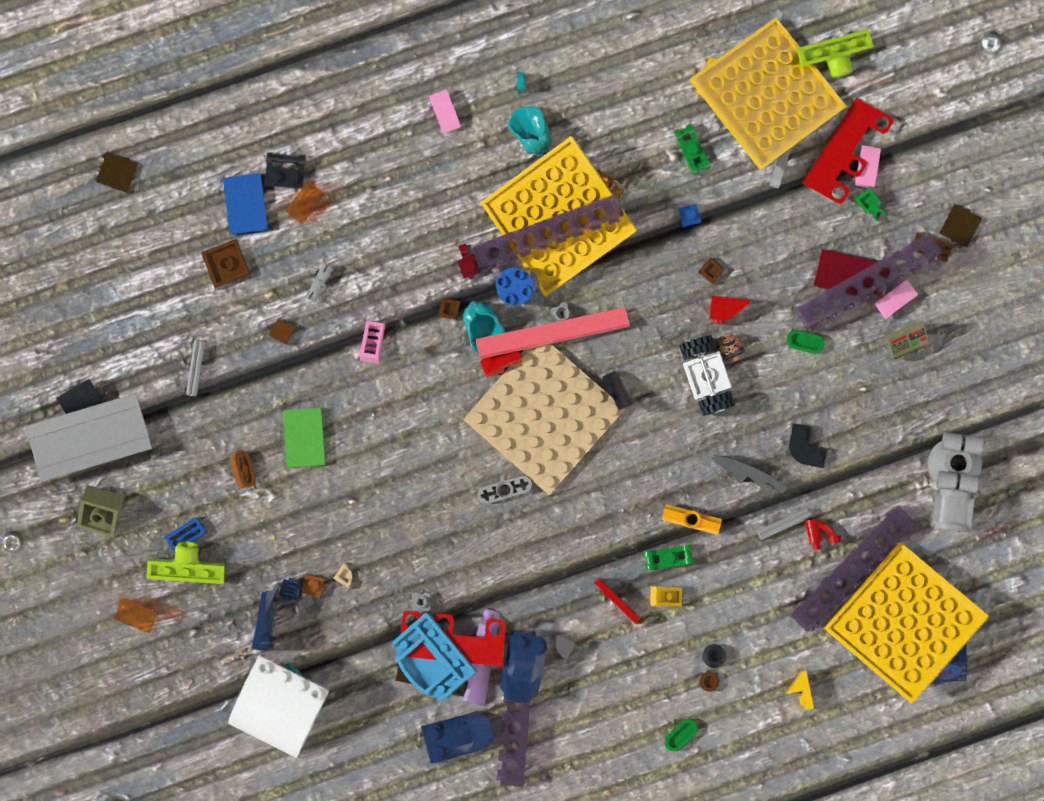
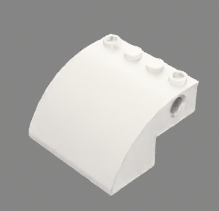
M258 656L236 701L228 724L297 758L329 690Z

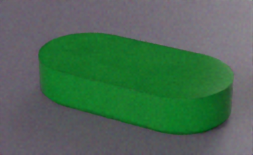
M793 330L787 336L788 346L795 350L818 354L825 347L824 339L817 334Z
M692 719L682 720L666 735L664 739L665 747L672 752L683 748L697 734L698 726L696 722Z

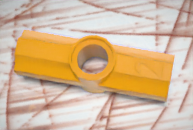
M668 504L665 505L662 516L663 521L718 535L722 521L720 518ZM689 514L696 516L697 522L695 525L687 523L686 519Z

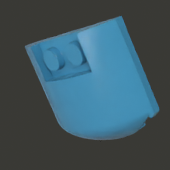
M428 612L422 615L392 642V646H395L396 660L408 680L425 695L439 698L438 701L442 702L476 672L473 665L469 663L443 631L441 625L436 623ZM423 642L437 660L406 656Z

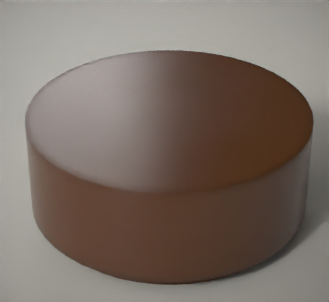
M707 672L700 677L699 683L703 690L711 692L717 689L719 679L714 673Z

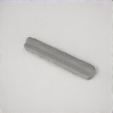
M203 340L194 341L186 394L189 396L197 395L205 346Z
M808 508L758 530V536L761 540L811 518V512Z

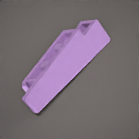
M485 608L476 637H485L486 621L488 619H499L500 614L498 612ZM494 622L489 626V631L491 634L497 635L498 623ZM472 664L476 672L466 680L469 683L463 700L484 706L491 665Z

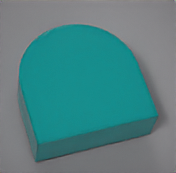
M517 72L518 93L525 92V76L523 72Z

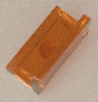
M308 180L287 208V214L303 225L325 193L312 185Z
M120 598L115 620L150 633L159 612L128 599Z

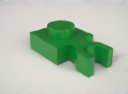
M870 186L855 197L854 200L866 214L872 211L876 222L879 221V218L876 216L878 212H882L884 216L887 215V212L878 206L882 201Z

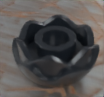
M711 644L705 647L702 659L708 667L717 668L724 664L726 651L721 645Z

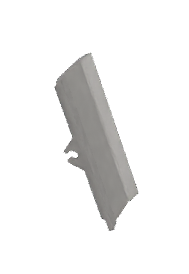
M136 393L25 426L40 482L152 449Z

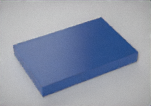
M261 173L223 178L230 235L268 230Z

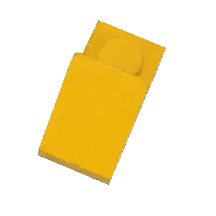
M651 586L650 606L682 607V587Z
M803 670L800 671L786 694L801 692L802 695H799L800 706H804L805 710L814 709L807 671Z

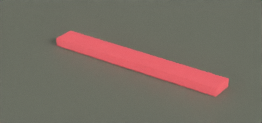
M623 307L476 339L480 359L626 328L630 327L626 309Z

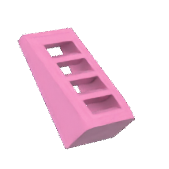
M366 321L360 361L379 363L385 323ZM369 328L380 330V332H371ZM368 336L377 337L378 340L368 339ZM367 344L377 345V348L367 347Z

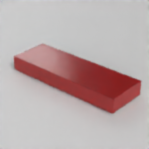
M597 579L594 582L634 624L640 620V617L601 579Z

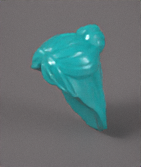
M537 106L520 107L514 111L508 122L509 130L516 135L527 153L536 154L538 157L546 155L551 146L552 133L549 131L543 111Z
M472 301L464 310L463 322L469 335L470 346L475 352H479L476 339L506 333L489 304Z

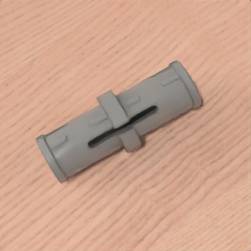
M322 264L316 278L312 279L313 283L305 298L316 302L322 288L326 287L325 283L333 268Z

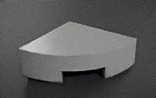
M557 634L556 648L559 654L567 660L575 642Z

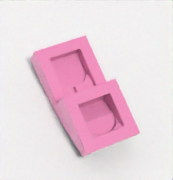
M447 89L429 95L442 132L446 133L461 127Z
M862 145L860 158L867 162V166L862 174L856 177L855 185L862 187L870 186L874 189L881 148ZM859 162L857 171H859V170L861 169V163H860V162Z
M906 279L874 305L884 318L887 319L916 297L918 293Z

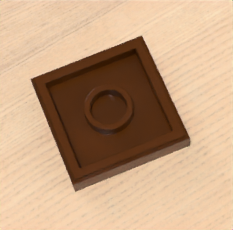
M237 239L201 252L214 288L251 275Z

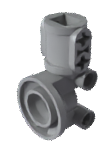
M944 432L942 441L937 443L931 450L928 457V471L932 480L937 484V488H940L934 492L930 520L931 527L947 531L970 532L975 499L974 495H971L970 492L976 493L978 488V478L982 469L980 455L983 449V437ZM961 455L965 459L966 466L963 471L957 472L952 469L950 461L953 456Z

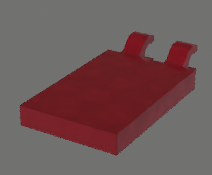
M822 249L813 287L868 300L871 294L883 297L886 288L873 286L874 277L888 278L890 270L878 268L877 261Z

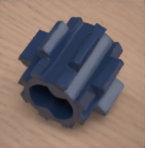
M293 578L283 579L279 595L283 596V600L297 601L302 584Z

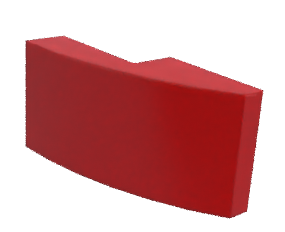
M519 351L483 358L480 361V365L487 378L504 373L505 367L522 363V357Z

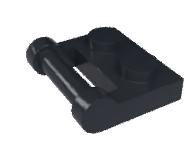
M267 152L265 187L303 189L306 155H275L273 152ZM273 162L299 164V168L273 167Z

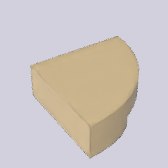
M344 562L334 576V579L350 589L353 576L351 569Z

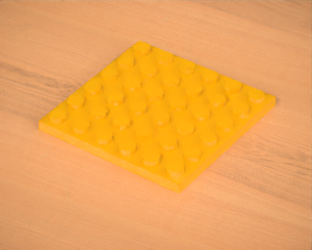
M777 17L690 79V82L760 171L846 107L814 64L801 67L797 48L800 47Z
M573 136L567 138L480 202L523 266L535 273L539 283L538 288L544 296H548L638 231Z
M899 542L824 629L907 701L913 704L989 616Z

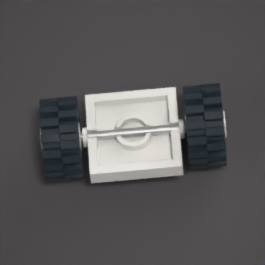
M712 334L680 344L679 347L684 360L697 357V359L683 363L695 400L710 395L709 398L698 401L702 416L715 414L735 406L731 391L721 394L717 393L732 388L720 351L704 355L716 350Z

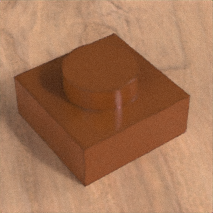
M306 574L301 593L321 597L325 579Z

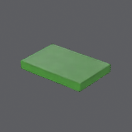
M322 408L283 410L287 468L325 465Z

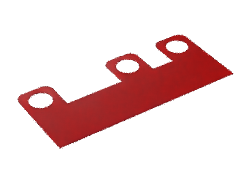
M856 97L802 184L832 201L842 204L850 193V189L835 179L841 170L855 177H859L867 166V162L852 152L868 127L886 134L894 123V119ZM878 118H887L888 126L883 129L879 128L876 125ZM853 160H858L861 163V169L857 172L851 171L849 168V164ZM836 187L844 189L845 194L840 199L832 195V191Z
M404 611L402 613L401 634L409 628L405 622L408 615H415L418 620L421 617L420 612ZM436 614L434 616L436 623H438L440 618H447L449 620L448 629L443 631L469 663L502 666L505 637L504 620L488 619L485 626V637L454 635V619L452 615ZM494 622L499 623L501 626V632L498 635H493L489 631V626ZM423 642L406 656L437 660Z

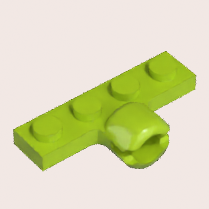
M869 29L797 48L801 67L826 62L831 77L837 78L850 74L853 71L850 61L852 53L871 49L874 46Z
M184 541L176 545L175 559L148 558L147 579L224 584L225 563L199 561L198 545L193 542Z

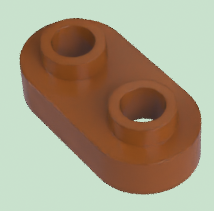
M244 450L232 453L230 462L236 484L241 489L252 487L255 483V476L248 453Z

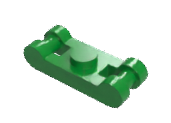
M690 123L685 126L686 128L676 129L673 132L694 176L703 169H710L711 166ZM689 135L691 140L684 142L683 137ZM700 158L701 162L695 165L693 160Z
M692 544L643 552V557H646L647 564L645 565V570L695 563L691 550H693ZM678 552H684L685 559L679 560ZM659 555L660 563L654 564L653 556Z

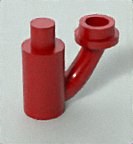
M818 519L805 521L809 544H812L813 551L821 550L820 542H822L820 529L830 536V538H827L830 544L841 542L842 536H838L826 522Z

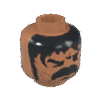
M731 333L718 339L717 349L720 351L724 361L730 360L733 363L741 359L740 355L744 353L745 348L739 336H733Z

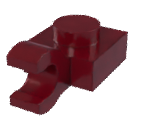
M466 243L459 245L462 259L457 262L463 279L480 274L481 270L476 255H469Z

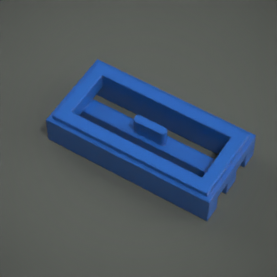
M195 517L164 538L175 553V544L200 529L202 532L187 540L194 542L207 534V531L199 518ZM195 522L197 523L196 527L189 530L182 536L178 537L174 541L170 540V538L177 535L184 529L188 528Z

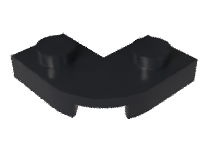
M793 423L789 439V450L792 457L802 465L823 469L827 449L808 446L812 427Z

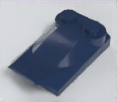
M277 584L268 592L262 591L251 649L268 652L270 648H274L276 637L273 636V602L281 584Z
M511 631L500 689L503 691L506 700L528 704L534 697L538 696L549 638Z
M477 711L421 726L431 764L487 749L490 742L494 739L489 717Z

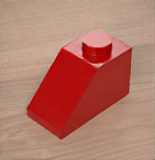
M712 295L708 320H713V324L724 325V322H728L750 304V300Z

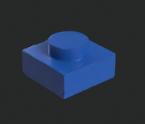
M697 204L678 208L682 227L701 223Z

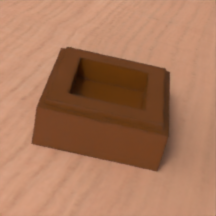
M709 258L698 274L713 285L725 269Z
M442 298L438 317L457 321L461 301Z
M277 319L269 336L286 345L295 328Z

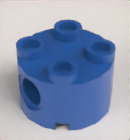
M524 266L508 268L496 279L497 293L507 305L516 306L531 301L539 287L535 273Z

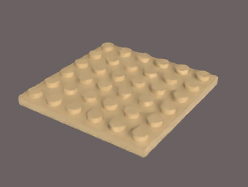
M552 344L525 349L520 354L522 363L510 366L463 420L543 491L550 495L621 415L625 408L619 411L613 398Z

